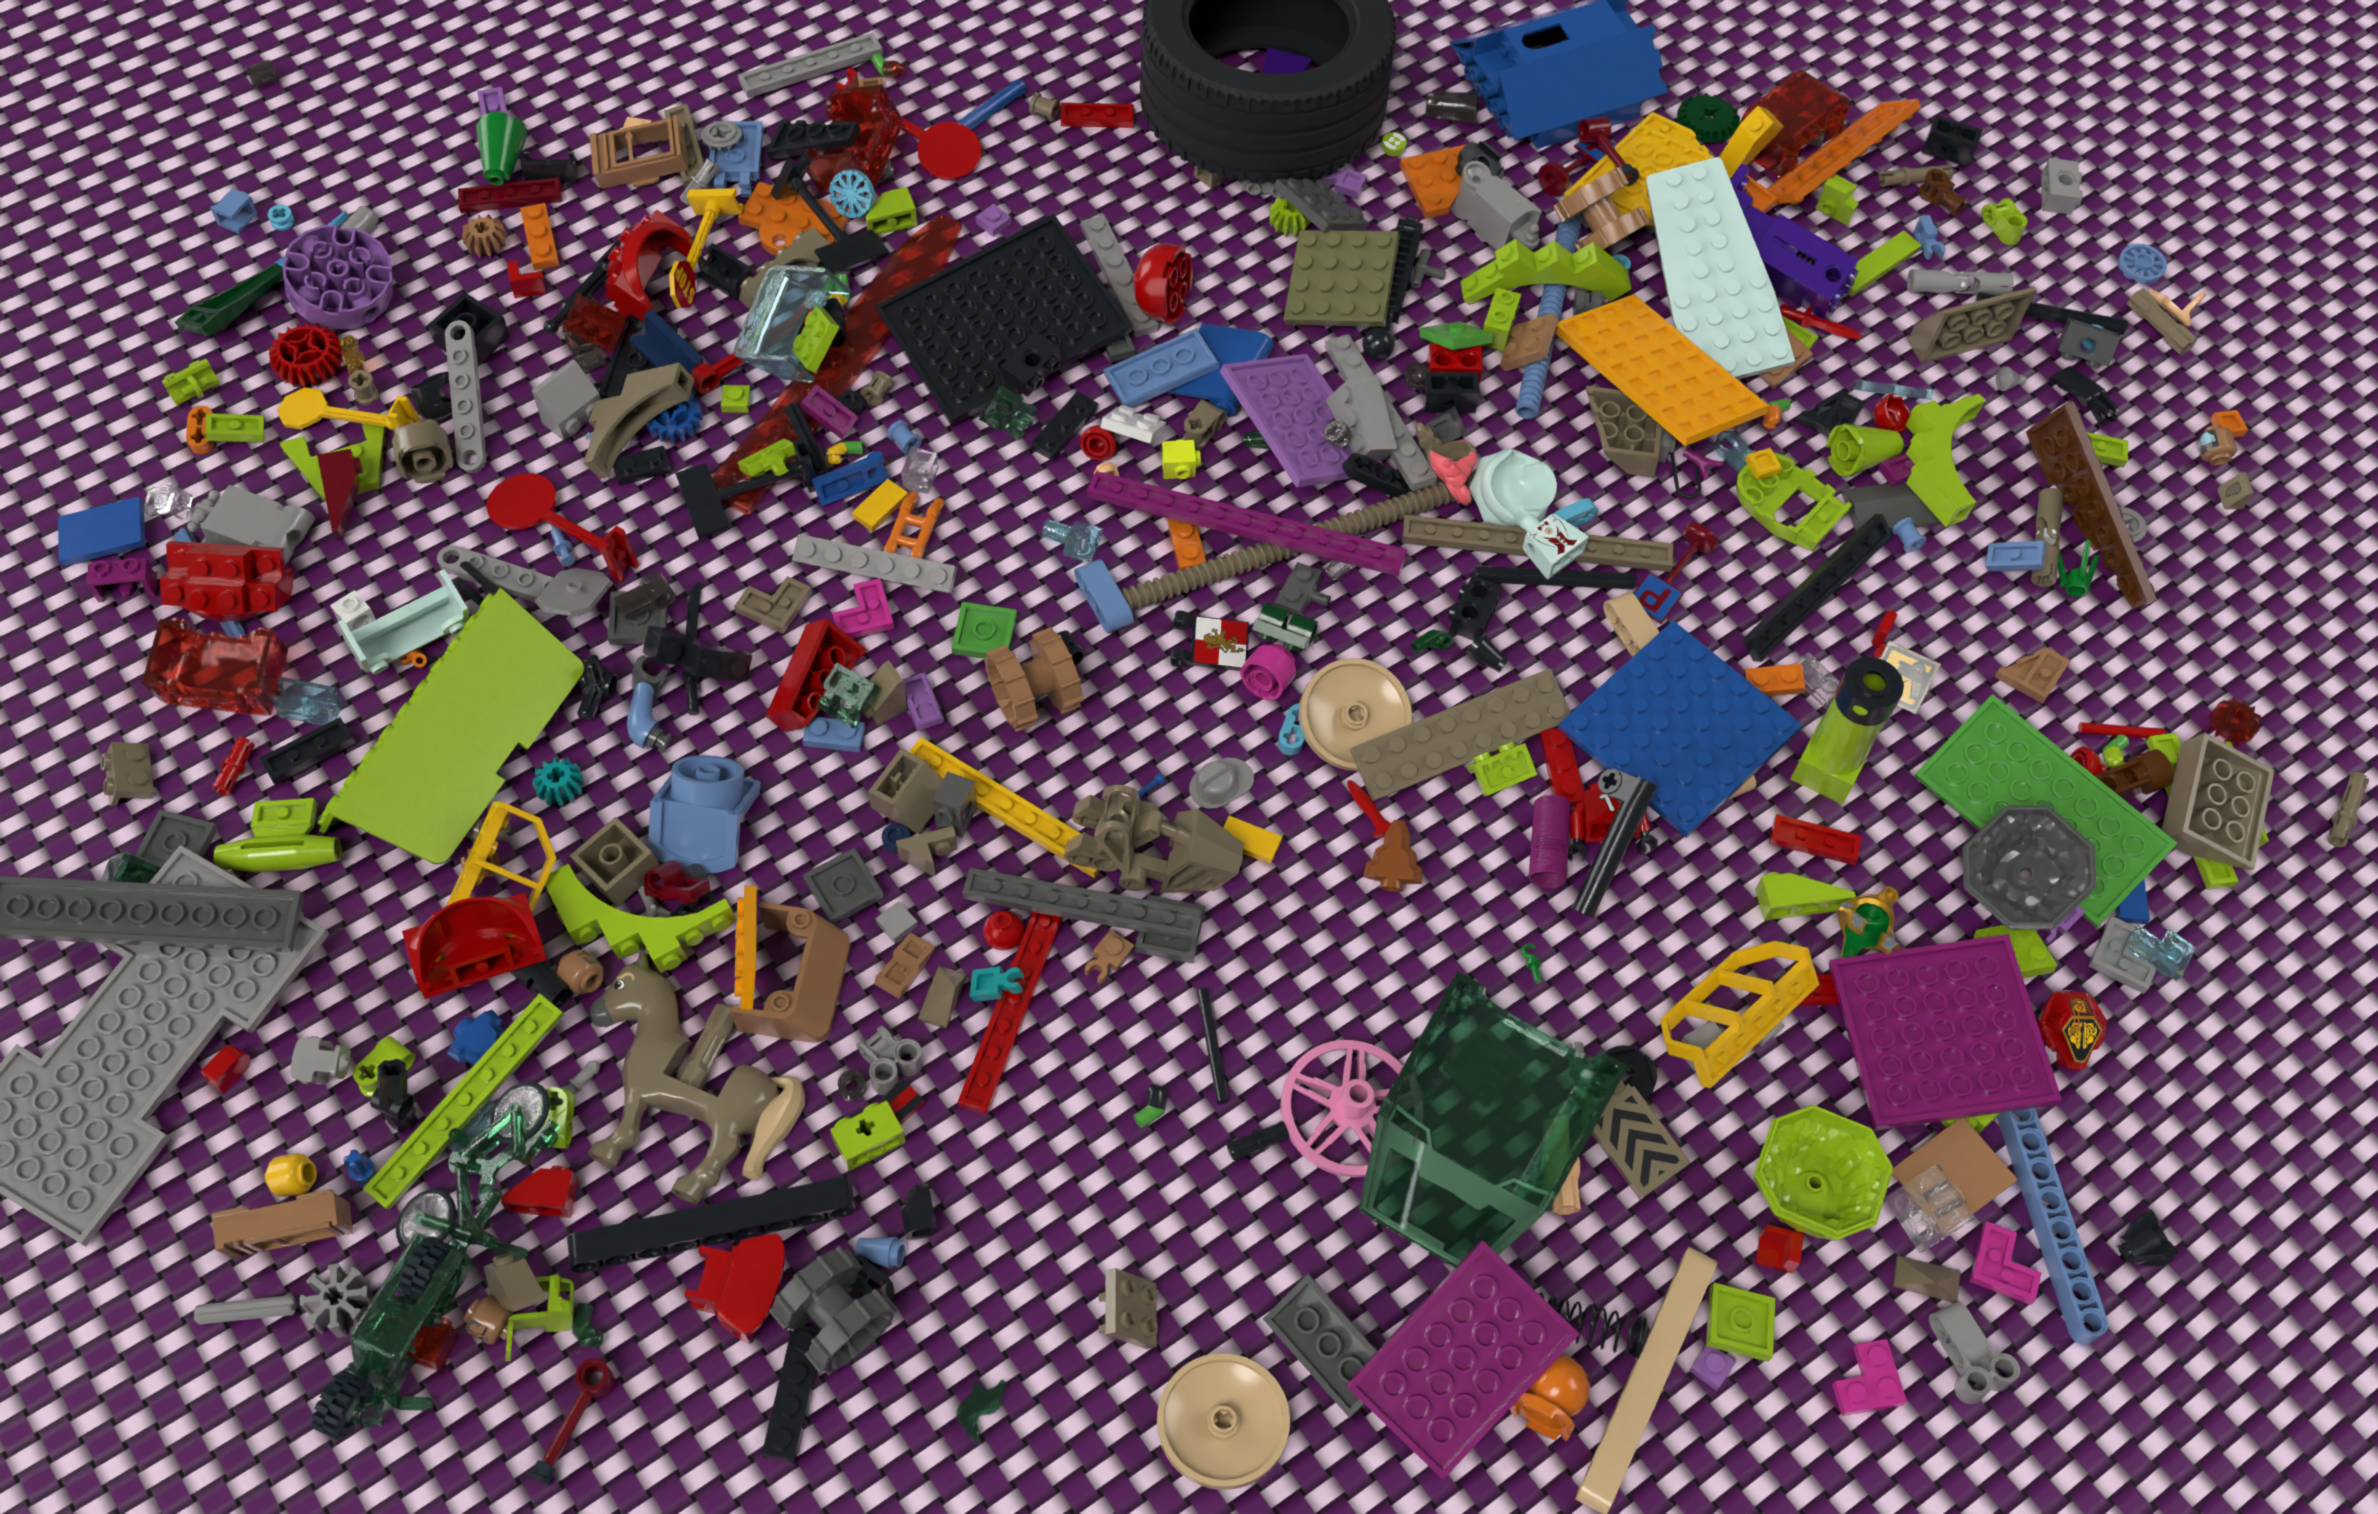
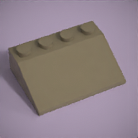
M2035 287L1942 310L1915 324L1908 343L1921 364L2011 341L2037 290Z
M2205 732L2182 742L2162 831L2178 843L2174 849L2182 853L2246 870H2253L2257 859L2275 770Z

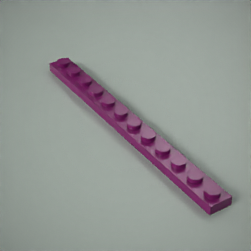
M1098 471L1095 472L1087 489V498L1398 577L1407 557V549Z

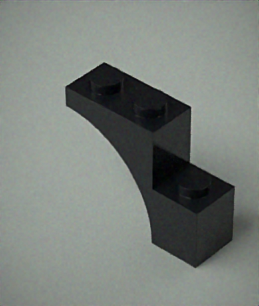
M648 626L642 652L655 663L680 665L694 676L741 682L747 681L753 656L749 652L719 647L696 640L675 629Z

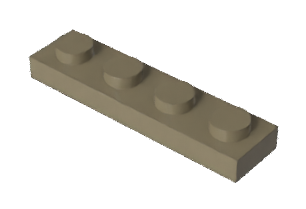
M683 104L664 110L666 119L677 115L685 130L689 170L681 171L680 173L683 184L687 188L692 181L691 176H695L705 162L688 104Z

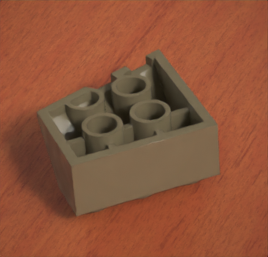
M1586 386L1604 454L1627 474L1654 477L1659 459L1662 426L1621 390Z

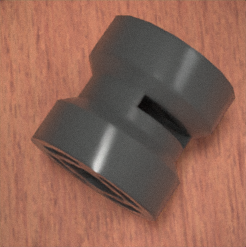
M1584 289L1575 290L1573 300L1574 315L1602 306V291L1588 293Z

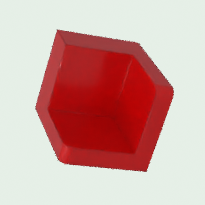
M517 260L507 262L509 281L514 298L546 294L541 271L521 274Z
M1766 1225L1759 1234L1755 1263L1793 1273L1801 1262L1804 1233Z

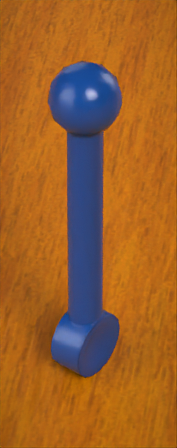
M1156 774L1152 782L1138 791L1139 797L1143 796L1157 784H1163L1165 782L1164 775Z

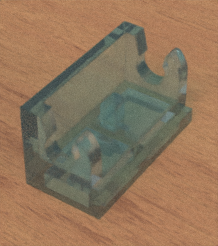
M280 677L277 682L278 688L281 691L280 697L275 695L272 697L273 704L278 711V717L322 726L337 719L343 706V702L335 687Z

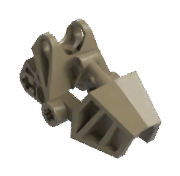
M1125 785L1105 787L1102 795L1105 801L1089 795L1078 801L1074 806L1072 820L1078 825L1095 829V834L1093 837L1083 832L1066 843L1064 858L1075 865L1107 872L1116 871L1119 868L1121 871L1119 884L1127 890H1143L1148 877L1162 881L1159 893L1215 891L1239 873L1243 858V843L1199 809L1177 812L1173 822L1163 820L1164 815L1160 812L1157 805L1150 802H1142L1137 790ZM1160 835L1170 837L1168 846L1173 847L1169 853L1168 861L1134 852V848H1138Z

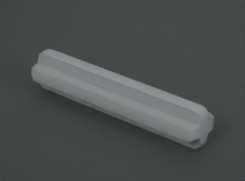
M289 1295L197 1305L194 1309V1320L197 1324H209L293 1315L296 1312V1299Z

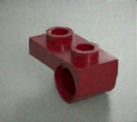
M673 860L666 861L649 870L644 875L643 886L645 896L658 897L661 901L675 899L681 900L684 904H690L699 901V897L711 891L709 880L685 877L682 867Z

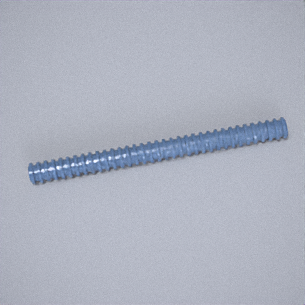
M1582 213L1563 223L1559 221L1555 241L1571 254H1574L1576 250L1574 245L1578 241L1583 219ZM1544 285L1537 317L1553 313L1559 322L1567 285ZM1555 333L1547 357L1525 366L1515 408L1516 414L1522 418L1532 419L1538 415L1556 337Z

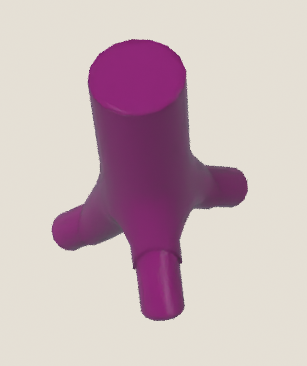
M1687 447L1682 455L1699 467L1703 480L1708 479L1707 468L1709 466H1723L1722 461L1709 459L1690 447Z

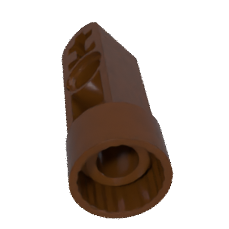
M2153 749L2132 757L2128 763L2097 774L2095 777L2125 800L2140 793L2150 794L2170 786L2173 782L2174 773L2166 755L2158 749Z

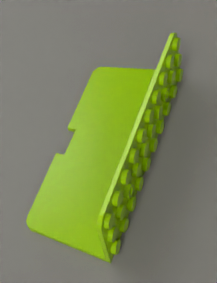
M501 587L495 595L489 592L480 604L477 612L466 622L459 636L453 639L442 658L440 657L433 665L426 679H423L417 686L410 700L405 702L398 711L396 718L391 723L392 725L388 724L379 736V740L374 745V748L371 747L365 754L357 771L353 770L343 784L344 786L339 791V795L335 794L329 801L321 815L322 817L318 821V824L321 825L319 831L325 834L338 818L432 864L446 862L505 782V779L497 775L496 772L517 744L526 750L529 749L582 676L584 671L582 661Z

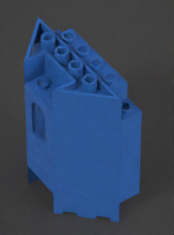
M1586 0L1449 41L1459 56L1461 64L1465 65L1464 74L1466 79L1472 83L1477 95L1483 99L1487 110L1497 120L1499 128L1505 132L1508 138L1513 137L1514 140L1527 137L1536 149L1579 137L1578 124L1584 118L1605 116L1609 119L1611 126L1636 119L1639 116L1643 100L1668 93L1667 85L1660 78L1659 69L1663 68L1660 50H1655L1653 43L1654 34H1656L1655 25L1652 24L1639 28L1626 11L1628 0ZM1562 28L1570 39L1541 49H1530L1522 43V39Z

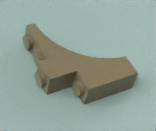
M680 363L627 374L620 396L597 400L594 403L589 423L594 427L584 464L600 479L609 477L617 457L633 435L659 413L678 403L689 400L695 379Z

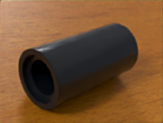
M544 961L509 972L528 990H531V993L535 996L540 993L557 1008L564 1005L572 995L573 991L570 990V986Z

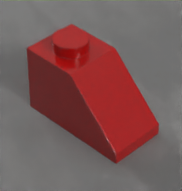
M555 1165L551 1169L540 1168L502 1195L501 1203L507 1213L571 1218L578 1180L573 1171H570L565 1166Z

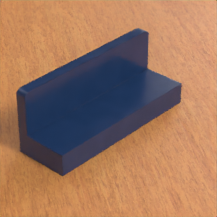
M653 310L644 314L645 328L630 337V343L656 368L680 363L691 375L697 366L704 364L703 357Z

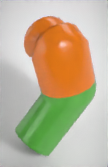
M1787 398L1767 403L1769 405L1767 414L1763 415L1764 420L1762 422L1766 429L1776 428L1781 419V412L1790 409L1791 403Z

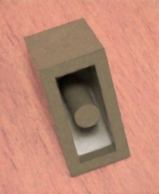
M888 660L882 664L861 690L863 703L860 704L861 709L868 719L872 717L877 726L907 711L904 681Z
M505 1253L494 1257L493 1263L483 1266L490 1295L497 1299L501 1307L515 1312L545 1300L544 1293L525 1258L513 1255L512 1253Z

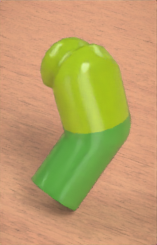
M2123 734L2116 736L2103 748L2102 755L2110 769L2126 764L2123 761L2122 750L2129 745V740Z

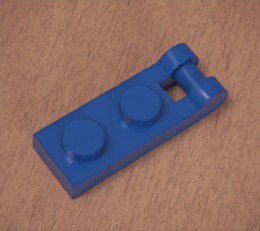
M872 452L867 458L811 479L821 506L873 487L889 479L888 471L883 467L885 462L883 454L881 452ZM873 469L874 471L868 475L867 471Z

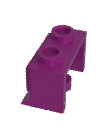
M144 558L97 561L93 564H88L86 584L98 602H104L106 584L120 583L119 591L124 597H130L133 595L134 582L141 581L150 597H156L158 571H153L148 560Z

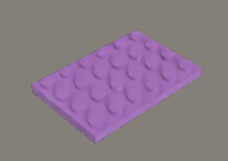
M1308 354L1223 364L1220 371L1221 375L1296 488L1351 479L1344 473L1342 464L1353 451L1326 402V399L1334 392Z

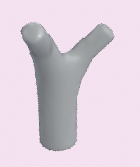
M644 886L638 889L646 907L647 917H655L658 913L667 917L672 914V912L663 908L655 897L645 896Z

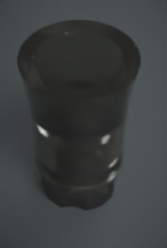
M1479 91L1439 92V94L1430 92L1427 94L1426 116L1475 125Z

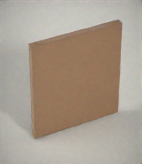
M1965 1118L1956 1120L1896 1165L1892 1172V1176L1897 1179L1944 1236L2018 1181L2016 1175L2007 1168Z

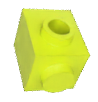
M1194 440L1162 441L1161 460L1163 478L1186 479L1195 477L1196 467L1201 466L1200 450H1195Z

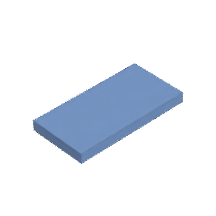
M1196 328L1103 369V372L1121 404L1134 407L1219 369V363Z

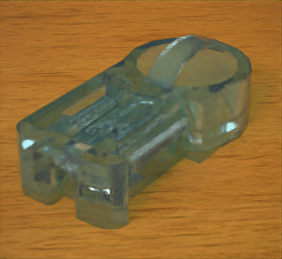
M1726 430L1720 432L1714 443L1715 453L1738 473L1747 464L1745 461L1747 454L1753 453L1746 447L1747 443L1734 431ZM1720 441H1730L1735 449L1723 447Z

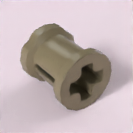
M1038 92L1032 96L1029 104V113L1044 115L1050 121L1056 119L1060 109L1059 100L1044 98Z
M358 370L349 376L348 383L351 389L355 391L354 398L356 402L360 403V405H371L378 399L379 392L373 386V377L370 372Z
M877 370L873 373L869 385L865 386L860 393L869 404L878 406L882 403L883 395L886 391L891 390L894 386V381L885 372Z

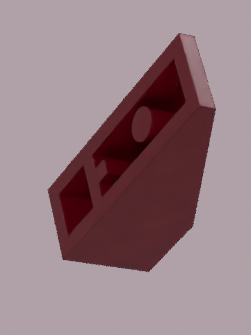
M351 449L317 455L331 529L336 540H342L361 484L359 474L363 473L360 457L355 458Z

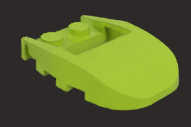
M1774 453L1783 467L1781 473L1764 479L1756 480L1746 464L1740 471L1736 483L1737 496L1742 506L1775 536L1812 552L1840 520L1848 514L1852 506L1849 501L1844 505L1834 497L1836 490L1829 484L1825 486L1817 480L1815 472L1809 468L1804 471L1796 467L1794 460L1782 454ZM1797 490L1818 502L1796 527L1792 525L1787 527L1775 520L1774 514Z

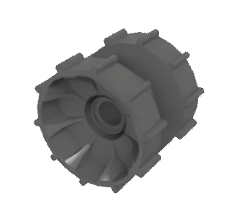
M840 1246L822 1256L819 1255L816 1260L798 1274H795L794 1278L775 1296L776 1300L773 1307L769 1310L784 1330L789 1328L794 1332L797 1328L810 1321H814L821 1331L811 1340L812 1343L805 1356L820 1374L825 1371L827 1375H830L833 1371L846 1364H850L853 1359L869 1346H872L873 1342L892 1324L891 1321L899 1310L883 1291L879 1293L877 1289L855 1300L848 1294V1288L856 1282L855 1279L858 1272L863 1267L848 1249L843 1250Z

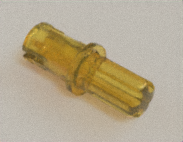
M352 335L342 337L340 340V346L343 350L342 360L348 367L349 374L351 375L358 370H365L363 365L365 358L359 350L357 338L354 339Z

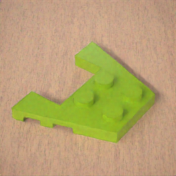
M361 423L366 442L330 451L351 449L355 458L360 457L363 473L359 474L361 484L357 494L380 488L383 469L382 454L383 447L386 444L385 429L387 427ZM302 436L280 442L285 455L292 460L295 467L302 472L310 485L326 503L317 455L311 457L305 437Z

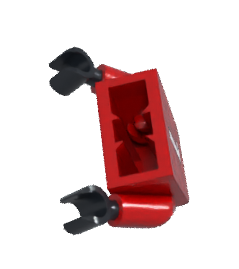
M1598 782L1590 785L1588 790L1582 793V801L1575 804L1570 814V839H1573V844L1568 851V859L1571 862L1573 851L1575 850L1581 852L1582 862L1585 859L1587 849L1582 844V839L1586 843L1604 840L1621 803L1612 796L1602 792L1598 787ZM1646 812L1633 838L1641 836L1640 841L1636 845V850L1640 855L1646 852L1644 843L1649 845L1651 853L1658 844L1656 838L1649 835L1648 830H1651Z

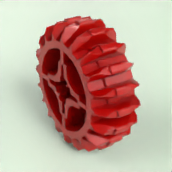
M309 322L305 326H300L297 323L296 328L290 329L287 327L286 333H278V339L272 340V347L269 348V362L274 373L285 384L290 382L293 387L301 384L305 388L308 384H313L316 387L317 382L323 381L326 383L328 376L335 377V370H341V363L344 361L343 346L338 336L328 326L323 327L319 323L312 326Z

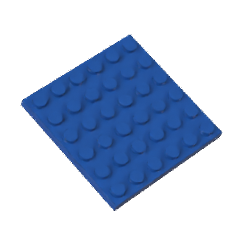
M1673 620L1559 723L1558 729L1564 732L1570 740L1606 770L1616 769L1631 776L1643 778L1658 786L1649 807L1687 838L1801 731L1803 725Z

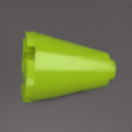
M1845 423L1835 426L1829 434L1827 447H1831V456H1828V461L1838 475L1853 476L1879 465L1882 461L1899 456L1904 442L1901 435L1896 431Z

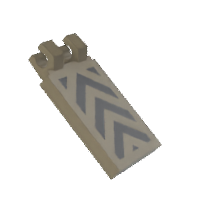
M1613 1069L1599 1080L1611 1097L1600 1103L1599 1098L1588 1087L1575 1098L1587 1113L1585 1115L1587 1120L1583 1122L1640 1200L1691 1162L1635 1086L1631 1087L1629 1084L1625 1086L1622 1079Z

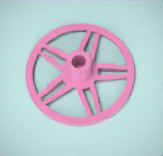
M1356 1040L1327 1042L1305 1053L1290 1070L1282 1089L1280 1103L1282 1121L1296 1149L1308 1161L1320 1169L1344 1177H1366L1369 1165L1350 1166L1339 1164L1321 1156L1320 1153L1332 1144L1348 1127H1352L1369 1154L1372 1155L1373 1145L1362 1129L1367 1127L1372 1139L1375 1140L1378 1125L1373 1115L1388 1111L1392 1105L1390 1103L1376 1106L1375 1101L1410 1097L1409 1101L1396 1103L1401 1107L1411 1106L1412 1116L1420 1122L1422 1111L1417 1087L1405 1067L1383 1049ZM1336 1050H1347L1343 1082L1340 1087L1319 1078H1311L1300 1073L1308 1063L1320 1055ZM1353 1050H1357V1079L1349 1081ZM1365 1053L1378 1057L1387 1063L1402 1079L1406 1089L1373 1090L1372 1086L1366 1082ZM1295 1081L1328 1094L1330 1097L1327 1099L1309 1089L1307 1090L1295 1084ZM1293 1089L1331 1109L1307 1142H1305L1297 1130L1292 1116L1291 1095ZM1333 1121L1338 1128L1314 1151L1311 1148L1312 1144ZM1414 1125L1412 1127L1410 1126V1129L1408 1131L1410 1134L1413 1135L1414 1130V1137H1412L1411 1147L1419 1132L1414 1129ZM1387 1149L1380 1173L1397 1164L1402 1157L1395 1153L1391 1154Z

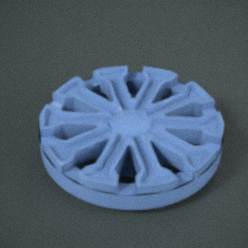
M2132 244L2125 247L2118 259L2119 269L2124 272L2125 277L2130 280L2134 279L2135 282L2145 284V282L2152 284L2158 281L2167 269V262L2163 254L2146 244Z

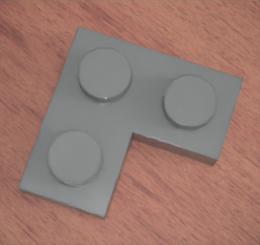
M2111 916L2105 925L2088 966L2144 994L2149 989L2158 966L2130 952L2139 929Z

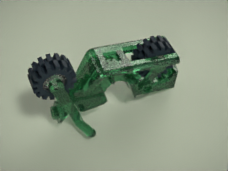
M415 1232L353 1329L350 1336L353 1362L347 1365L346 1372L343 1371L340 1375L337 1374L334 1377L333 1383L329 1382L326 1386L327 1388L322 1391L320 1395L322 1399L317 1401L314 1408L317 1411L312 1414L311 1418L313 1420L311 1426L314 1427L313 1429L337 1441H341L342 1439L345 1440L348 1434H352L355 1431V1425H361L370 1430L374 1425L381 1427L383 1424L382 1411L394 1408L398 1410L429 1411L433 1408L434 1401L431 1398L407 1397L398 1394L415 1361V1357L406 1352V1350L411 1353L416 1351V1347L410 1343L422 1324L428 1327L442 1326L443 1323L440 1319L443 1314L447 1315L453 1308L456 1300L455 1295L474 1266L468 1254L465 1253V1247L452 1240L446 1243L433 1236L426 1237L419 1232ZM398 1289V1293L404 1296H395L394 1294Z

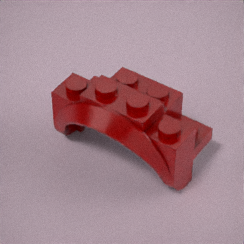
M656 210L650 217L645 215L640 223L637 221L631 229L626 227L618 238L621 241L620 246L616 245L608 256L611 262L606 269L608 271L606 275L609 278L605 285L608 289L604 295L615 302L613 306L617 309L612 318L619 323L630 313L644 322V314L653 310V306L644 289L662 258L660 256L662 250L665 251L667 247H670L687 257L693 244L689 233L659 210Z
M170 541L166 544L168 572L160 577L162 605L181 606L201 618L227 622L249 619L266 611L276 612L290 599L293 589L294 571L293 568H285L284 548Z
M525 892L508 898L490 895L459 900L436 913H432V917L422 925L402 931L409 960L424 999L547 960ZM505 933L517 936L507 939ZM444 953L445 959L435 962Z

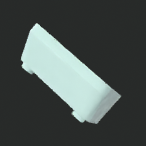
M445 569L440 571L441 588L369 624L350 632L344 620L338 622L345 642L364 672L378 674L389 667V663L409 654V652L417 650L448 633L455 635L464 629V625L469 620L468 608Z

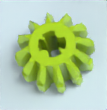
M1284 197L1283 199L1276 198L1274 204H1271L1269 221L1270 226L1275 227L1276 233L1283 232L1285 236L1291 233L1296 237L1300 230H1306V227H1309L1311 221Z

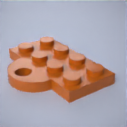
M758 182L745 204L742 214L738 216L739 224L759 229L762 247L775 256L782 247L792 245L798 233L801 231L807 232L811 227L815 228L830 243L837 242L800 195L795 194L775 200L770 194L773 186L766 183ZM816 199L843 232L851 218L841 215L832 203ZM777 241H784V242H786V243L783 244V245H775V244H774V243L777 242Z

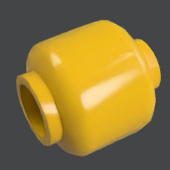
M300 1153L280 1155L273 1158L265 1173V1182L270 1191L280 1197L302 1195L308 1192L317 1178L315 1164L305 1154Z

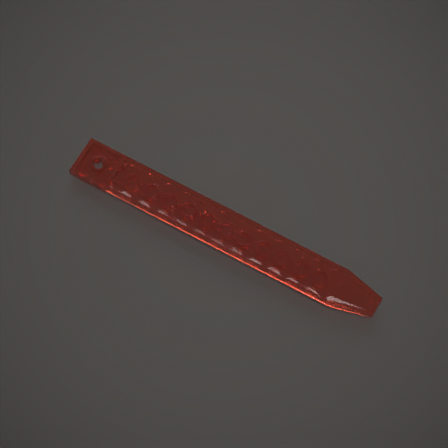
M940 214L900 245L845 314L846 328L844 332L846 333L847 340H845L844 346H841V348L836 347V349L833 346L832 348L829 347L816 373L807 370L804 366L737 450L729 455L713 475L712 480L716 489L736 484L740 480L754 478L741 472L738 466L739 461L782 439L790 442L798 440L785 413L787 404L797 402L800 405L816 384L836 400L842 393L849 391L892 336L877 314L874 305L943 271L948 264L961 232L962 223ZM802 409L813 434H815L822 424ZM795 455L791 456V459L788 462H786L785 465L787 463L793 462L796 458ZM776 482L723 499L721 503L750 517Z

